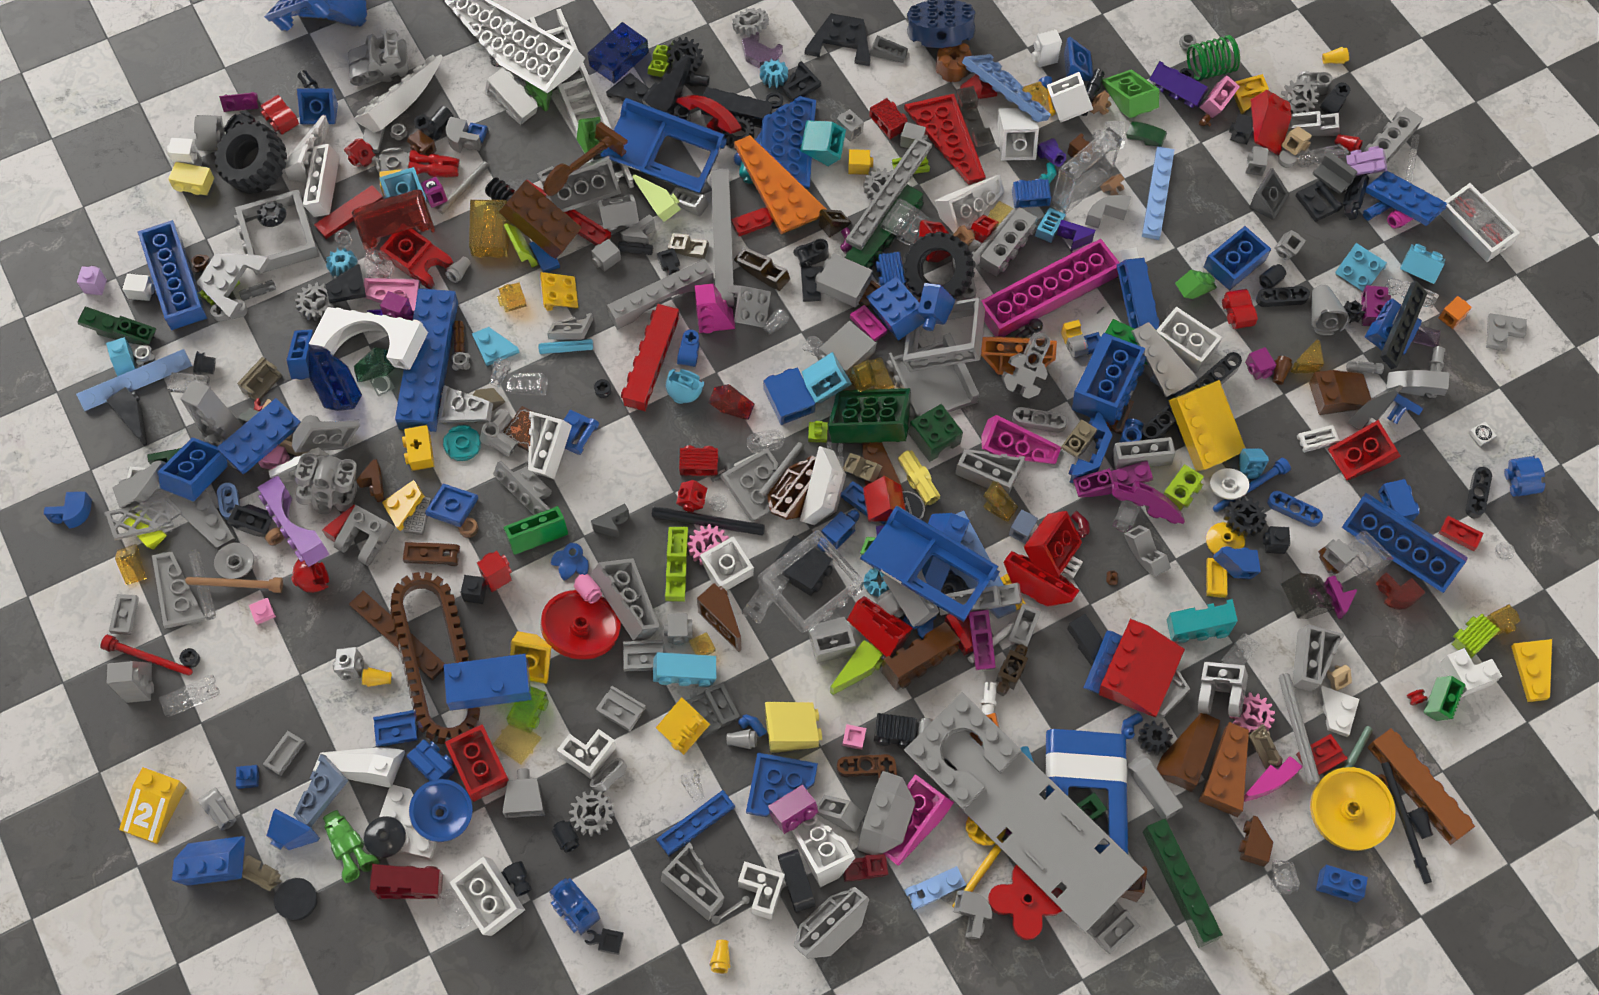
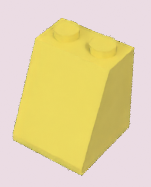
M765 702V718L771 754L819 747V740H822L821 728H817L816 721H819L818 709H814L813 702Z

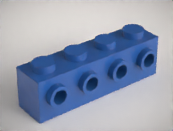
M1145 258L1126 259L1118 263L1117 270L1130 327L1136 329L1149 322L1157 330L1159 328V318L1156 313V304L1152 295V285L1149 281L1148 266Z

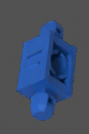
M851 510L845 515L841 511L821 530L822 539L818 542L817 548L821 552H826L831 547L837 550L856 531L855 523L859 520V512Z

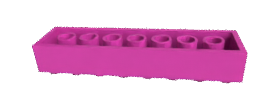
M1099 239L981 300L985 308L984 322L995 337H1004L1029 324L1032 319L1040 318L1118 277L1117 264L1120 262L1103 240Z

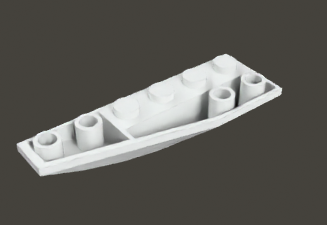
M442 55L428 57L423 66H417L413 69L414 72L403 77L399 84L393 85L389 88L388 92L381 96L373 98L367 107L364 106L357 111L358 115L353 119L373 133L382 130L419 97L435 74L443 58Z

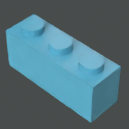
M657 652L653 659V682H659L661 685L679 683L680 686L699 684L700 687H709L716 680V656Z

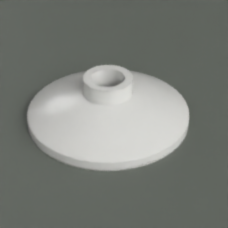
M1226 468L1218 470L1212 475L1210 487L1217 496L1223 499L1234 500L1243 497L1248 492L1249 481L1242 472Z

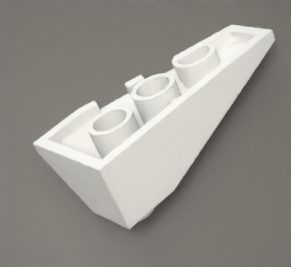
M322 115L290 154L284 169L288 180L307 183L313 147L323 145L329 129L326 116Z
M375 747L322 752L320 754L326 755L349 780L392 788L405 755V750ZM318 760L313 769L314 772H316V769L320 763V761Z

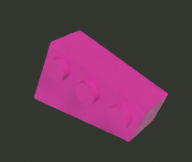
M695 285L699 333L735 329L733 310L728 307L727 301L722 299L721 293L715 285Z

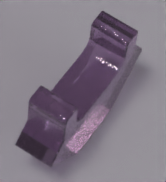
M756 32V35L752 34L748 38H742L745 61L759 69L761 65H764L765 61L770 62L771 58L773 61H776L783 54V45L777 44L775 48L771 49L759 43V32Z

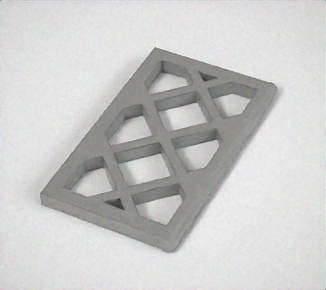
M165 499L104 512L114 541L174 527ZM161 504L163 507L160 512L151 508ZM133 510H144L140 516L130 513ZM147 512L157 515L153 522L143 518ZM123 514L119 521L111 518V515ZM126 517L136 520L132 526L122 523ZM161 517L168 521L165 524H156ZM140 522L149 525L147 528L136 529ZM118 527H122L128 530V532L117 534L116 530Z

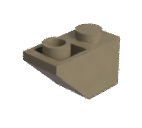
M1081 419L1063 443L1061 449L1078 458L1094 440L1097 428Z

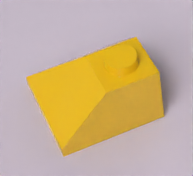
M517 631L511 641L510 656L526 654L530 681L548 683L552 646L547 644L537 634Z

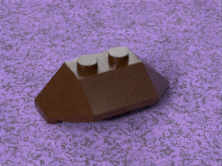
M810 456L807 460L798 462L785 470L767 494L771 514L786 520L801 518L816 457Z

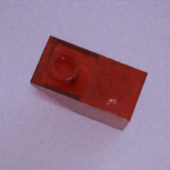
M730 384L714 387L709 403L721 413L749 420L755 403Z

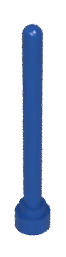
M1285 458L1276 461L1271 470L1249 483L1247 493L1275 475H1284L1291 470L1289 462ZM1224 499L1213 506V511H1221L1228 506L1230 501L1233 502L1234 500Z

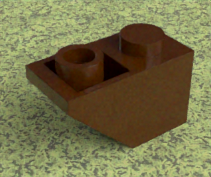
M1253 815L1244 824L1243 832L1246 835L1245 839L1240 842L1238 852H1241V860L1265 867L1269 863L1274 842L1259 818Z

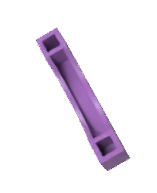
M278 475L257 487L261 493L258 497L264 506L268 504L265 508L271 517L275 515L273 520L278 528L282 526L280 531L285 539L290 538L287 542L293 551L297 549L295 554L300 562L305 561L308 567L330 555L314 530H307L290 522L289 509L292 497Z

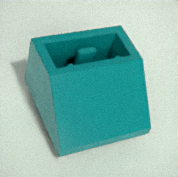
M808 120L805 125L800 151L829 167L841 159L846 129L834 122Z

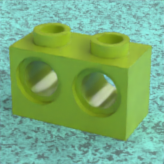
M1184 464L1164 491V495L1180 511L1184 506L1188 508L1194 499L1191 496L1194 492L1198 494L1204 484L1201 482L1204 476ZM1185 480H1189L1193 484H1188ZM1175 494H1179V495H1181L1183 498H1179V497H1177Z

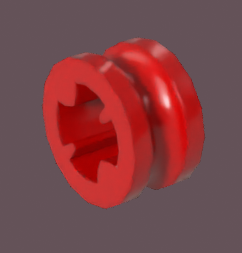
M1424 689L1413 691L1407 695V698L1411 699L1410 705H1417L1428 700L1427 696H1424Z

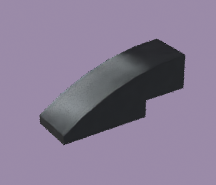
M1083 614L1070 622L1067 630L1078 643V649L1092 666L1103 639L1087 615Z

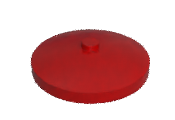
M576 590L562 592L549 600L542 611L540 621L541 633L547 644L552 646L551 648L561 655L573 659H592L607 653L617 642L621 627L619 618L606 598L601 596L596 602L589 603Z

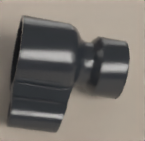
M522 861L505 867L501 872L507 883L514 885L513 890L517 897L525 895L532 890L529 882L526 881L527 871Z

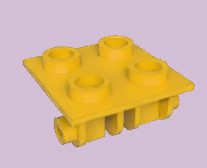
M540 272L543 305L547 311L553 310L554 306L578 308L575 276Z
M681 697L655 728L672 743L671 746L675 750H679L685 755L710 726V723Z

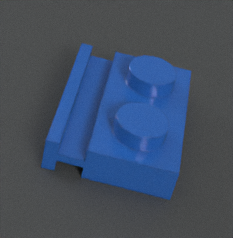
M414 710L373 717L377 747L418 740Z

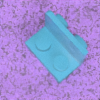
M1356 243L1335 273L1363 291L1366 285L1371 286L1382 270L1384 271L1388 264Z

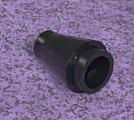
M1423 807L1408 812L1410 822L1419 833L1421 839L1433 835L1428 812Z

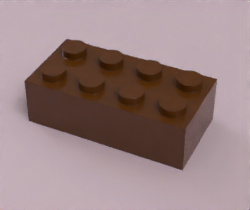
M527 180L521 184L499 211L501 215L555 259L566 249L582 228Z

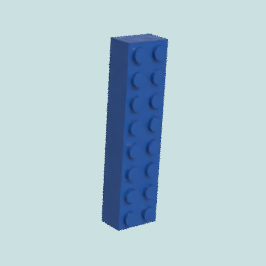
M418 289L413 320L420 321L428 334L411 369H404L395 415V421L400 430L427 425L430 432L437 431L442 388L445 384L454 331L453 323L456 319L458 299L455 291Z

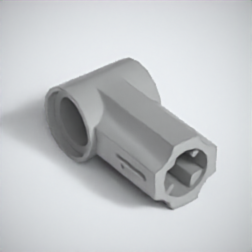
M216 787L198 799L199 804L208 815L210 814L220 830L229 829L237 821L232 811L225 804L226 800Z

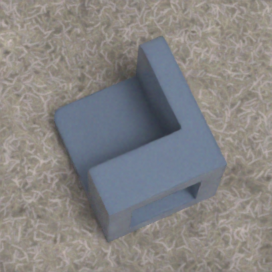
M1021 509L1010 528L1009 536L1026 544L1038 518Z

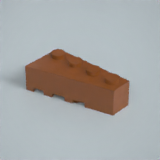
M1229 722L1223 731L1199 802L1238 818L1243 812L1249 730Z

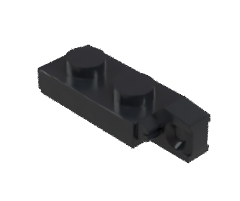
M1367 174L1355 176L1353 182L1347 187L1343 206L1344 214L1349 220L1356 219L1358 209L1362 206L1369 182Z

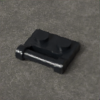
M1321 180L1298 191L1295 195L1315 222L1343 208V205L1337 202L1325 186L1326 184ZM1318 190L1321 191V193L1324 195V197H1325V198L1327 199V201L1330 203L1331 207H1328V206L1326 205V203L1323 201V199H1322V198L1320 197V195L1317 193Z

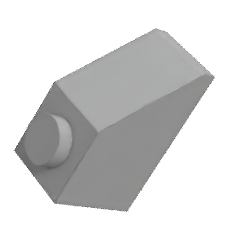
M824 795L817 806L819 812L817 815L843 829L856 832L865 816V813L853 802Z

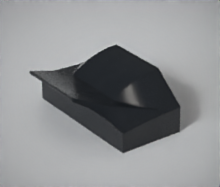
M235 504L228 519V524L248 534L265 537L273 517L269 516L267 510L251 504L245 506Z

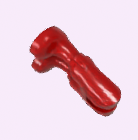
M415 150L410 151L408 169L414 167L417 176L421 173H428L431 177H458L459 159L438 154L426 156L419 154Z

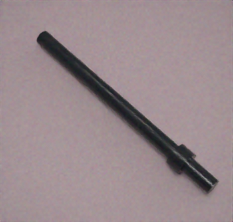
M1389 762L1382 763L1384 775L1415 858L1413 860L1415 867L1419 869L1423 883H1431L1432 880L1427 869L1426 857H1423L1391 766Z

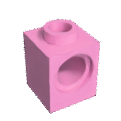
M277 446L258 463L261 468L271 470L277 465L288 462L290 457L285 447Z

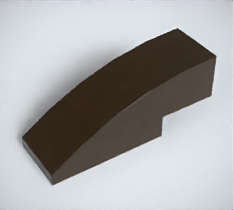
M746 247L734 258V261L744 270L778 291H781L791 279L787 269L774 264L771 258Z

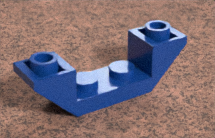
M1097 412L1095 418L1091 417L1089 421L1090 425L1097 428L1094 438L1098 439L1095 449H1098L1097 454H1092L1090 462L1078 458L1076 465H1071L1068 473L1071 475L1070 483H1074L1073 479L1099 471L1112 438V433L1100 412Z

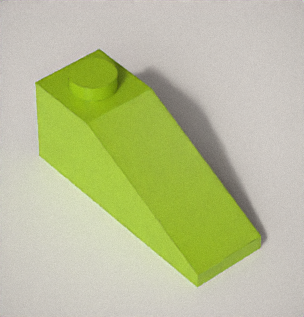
M863 640L830 686V693L834 695L872 675L875 669L879 670L883 665V653L872 644Z

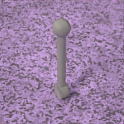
M744 896L740 902L719 916H713L712 923L715 925L719 924L720 919L741 905L748 904L750 898Z

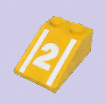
M142 767L132 786L119 830L158 844L187 787L180 780Z

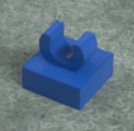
M257 765L236 767L237 789L259 787V767Z

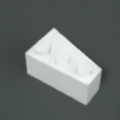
M502 67L487 79L485 94L487 96L491 94L496 99L495 103L498 106L502 104L507 109L506 113L520 125L536 114L537 102L533 97H529L526 94L524 87L521 84H517L509 71Z
M530 411L531 429H529V435H531L528 470L537 475L555 479L572 425L564 420Z

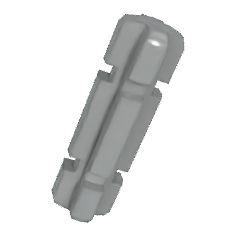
M1348 361L1346 370L1348 372H1355L1357 370L1356 372L1360 373L1374 372V374H1382L1384 364L1376 363L1374 365L1372 362L1358 361L1356 363V361Z

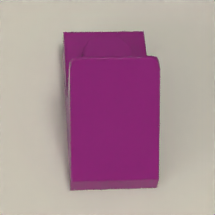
M1331 576L1326 579L1323 586L1339 620L1347 613L1357 589L1343 593L1341 582L1337 580L1336 576Z

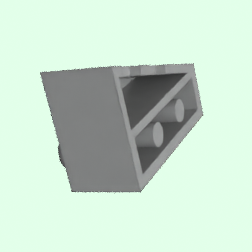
M1309 624L1297 632L1293 687L1311 692L1322 684L1331 665L1330 662L1336 654L1337 647L1345 634Z
M137 661L107 664V684L126 703L150 701L151 693L154 692L152 663Z
M689 842L662 872L661 882L709 921L722 907L724 896L711 875L704 868L703 862L697 857Z

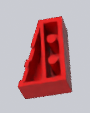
M865 596L856 602L847 618V621L886 657H891L903 647L913 629L896 616L887 613L882 607Z

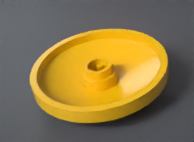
M1345 767L1328 773L1315 786L1310 801L1311 816L1319 833L1331 844L1345 850L1362 851L1376 846L1389 835L1395 822V804L1389 789L1377 776L1360 768Z

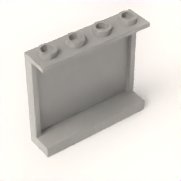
M951 333L943 335V341L919 348L917 352L956 346ZM889 353L886 365L889 372L892 371L894 375L893 381L895 386L900 389H911L910 418L915 419L941 403L948 413L978 403L979 392L965 363L909 372L903 361L904 354L893 357L892 353Z

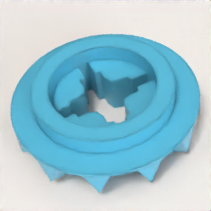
M874 568L865 574L864 587L868 593L879 597L890 589L885 581L882 582L881 588H879L877 582H874L877 580L878 575H880L881 580H884L882 577L885 575Z

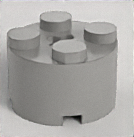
M195 116L194 134H196V139L194 140L198 150H218L216 146L218 142H221V137L225 134V126H222V116Z

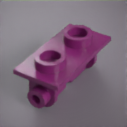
M255 92L219 96L223 112L259 109L257 103L258 95Z

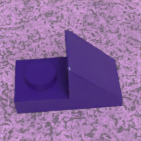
M1061 220L1057 235L1065 239H1072L1070 251L1092 243L1096 230Z

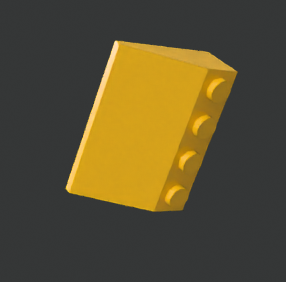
M1220 380L1169 400L1195 471L1205 470L1240 454L1242 449H1246Z

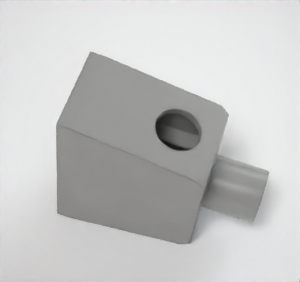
M527 768L518 769L517 780H509L507 782L503 806L505 818L545 815L539 782L536 778L530 779L529 769Z

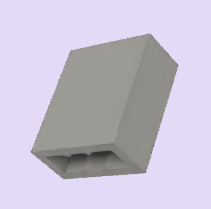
M833 253L830 259H826L822 273L819 272L816 276V290L856 308L872 280V270Z
M848 321L819 348V359L821 360L833 352L849 377L876 352V342L851 321Z

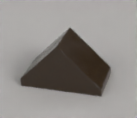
M821 209L819 212V226L829 238L852 223L841 210Z

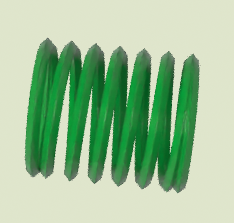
M1225 35L1218 39L1214 38L1212 41H1202L1200 44H1191L1187 50L1188 68L1193 71L1190 62V50L1193 47V63L1197 73L1201 76L1197 77L1194 73L1196 81L1236 72L1239 69L1241 61L1240 50L1236 40L1231 35ZM1226 39H1229L1234 52L1233 68L1231 67V52ZM1225 46H1226L1227 53H1228V60H1227V57H1226ZM1195 49L1198 52L1202 73L1199 70L1196 62ZM1213 49H1214V52H1215L1216 61H1215V59H1214Z

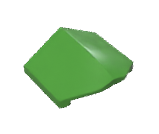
M600 117L579 119L576 140L585 153L599 144V141L595 138L596 125L601 122Z

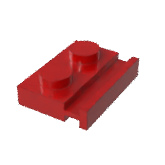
M1332 734L1310 745L1319 776L1348 759L1343 754V750ZM1298 752L1296 756L1302 763L1300 753Z

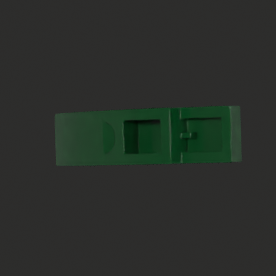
M86 306L77 321L78 325L92 329L98 335L114 340L125 337L128 343L149 345L157 330L155 327L123 316L118 318Z

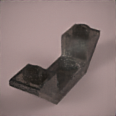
M974 86L957 89L958 105L973 145L981 147L994 144L995 140L990 127H984L977 109L979 99Z

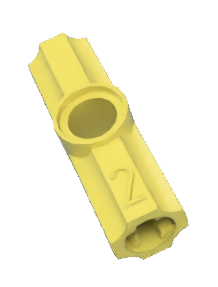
M912 450L903 452L898 457V461L907 474L910 486L917 490L925 505L936 503L940 499V494L932 483L928 469L925 466L922 467Z

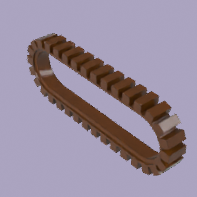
M420 572L412 573V580L406 575L401 579V584L397 583L393 588L390 613L393 619L394 630H396L401 661L404 664V674L407 675L406 682L407 687H409L410 699L412 698V708L415 710V721H419L418 728L421 733L427 731L426 738L433 741L438 736L437 743L445 745L446 738L450 740L477 727L480 708L466 709L467 716L460 725L451 728L437 725L430 717L403 605L406 595L416 589L432 591L441 603L455 663L468 661L469 655L468 651L465 650V639H462L463 631L462 627H460L459 616H457V606L454 605V594H450L451 588L448 583L443 585L444 579L438 575L432 580V573L425 572L424 578H421Z

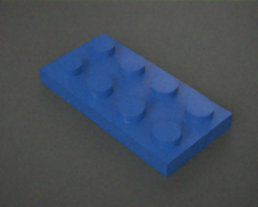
M1384 171L1367 186L1365 193L1425 226L1432 222L1447 206V203L1440 198L1433 196L1389 171Z
M275 398L216 448L244 475L294 433L301 421Z

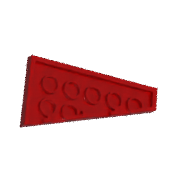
M954 94L904 105L905 111L916 124L926 127L925 134L928 135V138L968 185L986 179Z

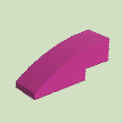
M1291 756L1287 758L1278 770L1270 765L1244 795V802L1266 796L1281 788L1303 766Z

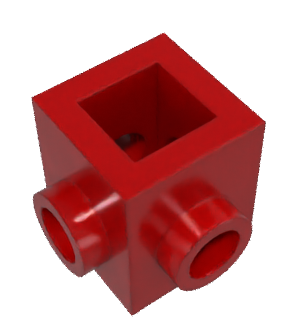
M362 138L355 139L343 149L348 155L349 162L357 167L368 166L375 156L372 146Z
M695 480L683 482L678 491L676 504L683 507V510L687 512L703 509L708 488Z

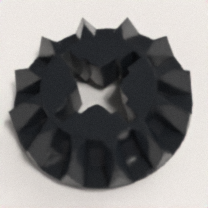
M267 201V204L261 205L260 209L257 210L258 221L266 227L278 226L286 218V209L282 203L279 204L276 201L273 203ZM268 211H270V212H273V211H274V213H275L276 216H274V215H272V214L268 215Z

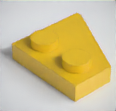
M1263 74L1235 81L1240 87L1233 96L1241 114H1244L1251 108L1252 98L1265 90H1269Z

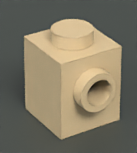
M1297 126L1289 132L1282 147L1296 156L1301 151L1305 152L1311 144L1309 140L1312 135Z

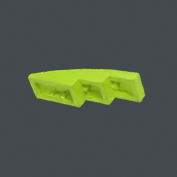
M669 527L665 601L685 602L688 527Z

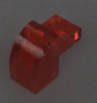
M1387 572L1376 582L1378 589L1388 596L1384 603L1397 610L1411 607L1426 593L1413 578L1400 586Z

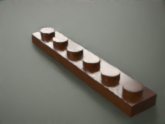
M362 591L349 603L350 607L399 650L396 630H394L391 615L365 591ZM411 634L418 668L433 681L444 670L445 663Z

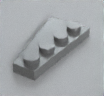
M1149 322L1131 331L1138 346L1145 348L1144 356H1147L1146 362L1164 397L1198 380L1197 376Z
M206 490L194 502L176 494L165 498L166 502L197 529L218 551L222 547L236 541Z

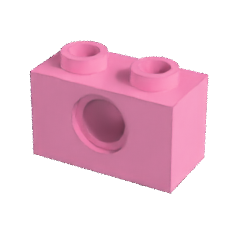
M1224 77L1215 85L1200 108L1209 114L1211 118L1215 117L1225 108L1240 86L1230 77Z

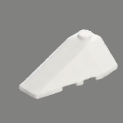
M996 175L935 200L940 219L954 233L962 225L970 229L973 222L984 214L987 207L993 205L1004 193L1001 177Z
M816 815L791 831L820 887L839 879L855 859L846 840L836 835L828 825L826 826L819 821Z

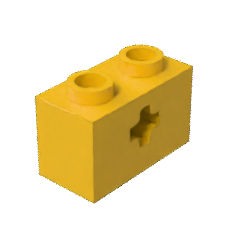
M428 426L404 429L405 436L402 437L404 448H407V453H404L406 465L409 464L412 471L435 467Z

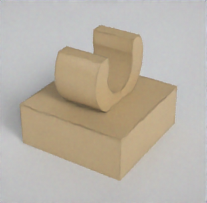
M1346 664L1342 667L1335 665V671L1333 672L1327 671V678L1330 680L1333 690L1339 691L1352 683L1351 668Z

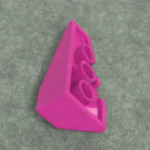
M998 415L987 420L981 436L983 450L995 455L1007 454V456L1018 458L1019 456H1024L1025 461L1056 464L1061 451V446Z
M916 774L907 785L915 801V806L903 843L883 853L898 866L939 824L954 804L951 799Z

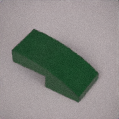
M1135 121L1131 122L1126 133L1127 139L1143 140L1145 145L1162 147L1167 135V131L1161 128Z

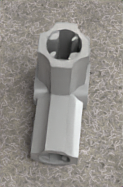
M499 409L490 422L483 425L480 434L482 444L493 446L506 456H510L518 442L503 433L512 420L509 412L505 409Z

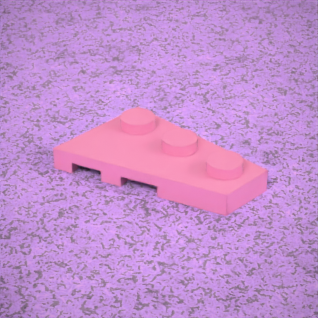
M364 278L366 293L364 298L381 303L387 292L390 291L408 298L414 314L420 281L415 279Z

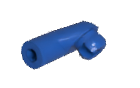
M1139 712L1122 722L1121 734L1125 735L1126 739H1132L1135 736L1134 726L1143 721Z
M746 714L738 720L741 728L744 729L750 726L757 732L759 737L767 732L756 717Z

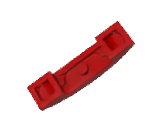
M688 95L678 98L676 101L689 110L698 107L719 119L717 126L730 134L741 131L742 127L736 118L724 106L710 98Z

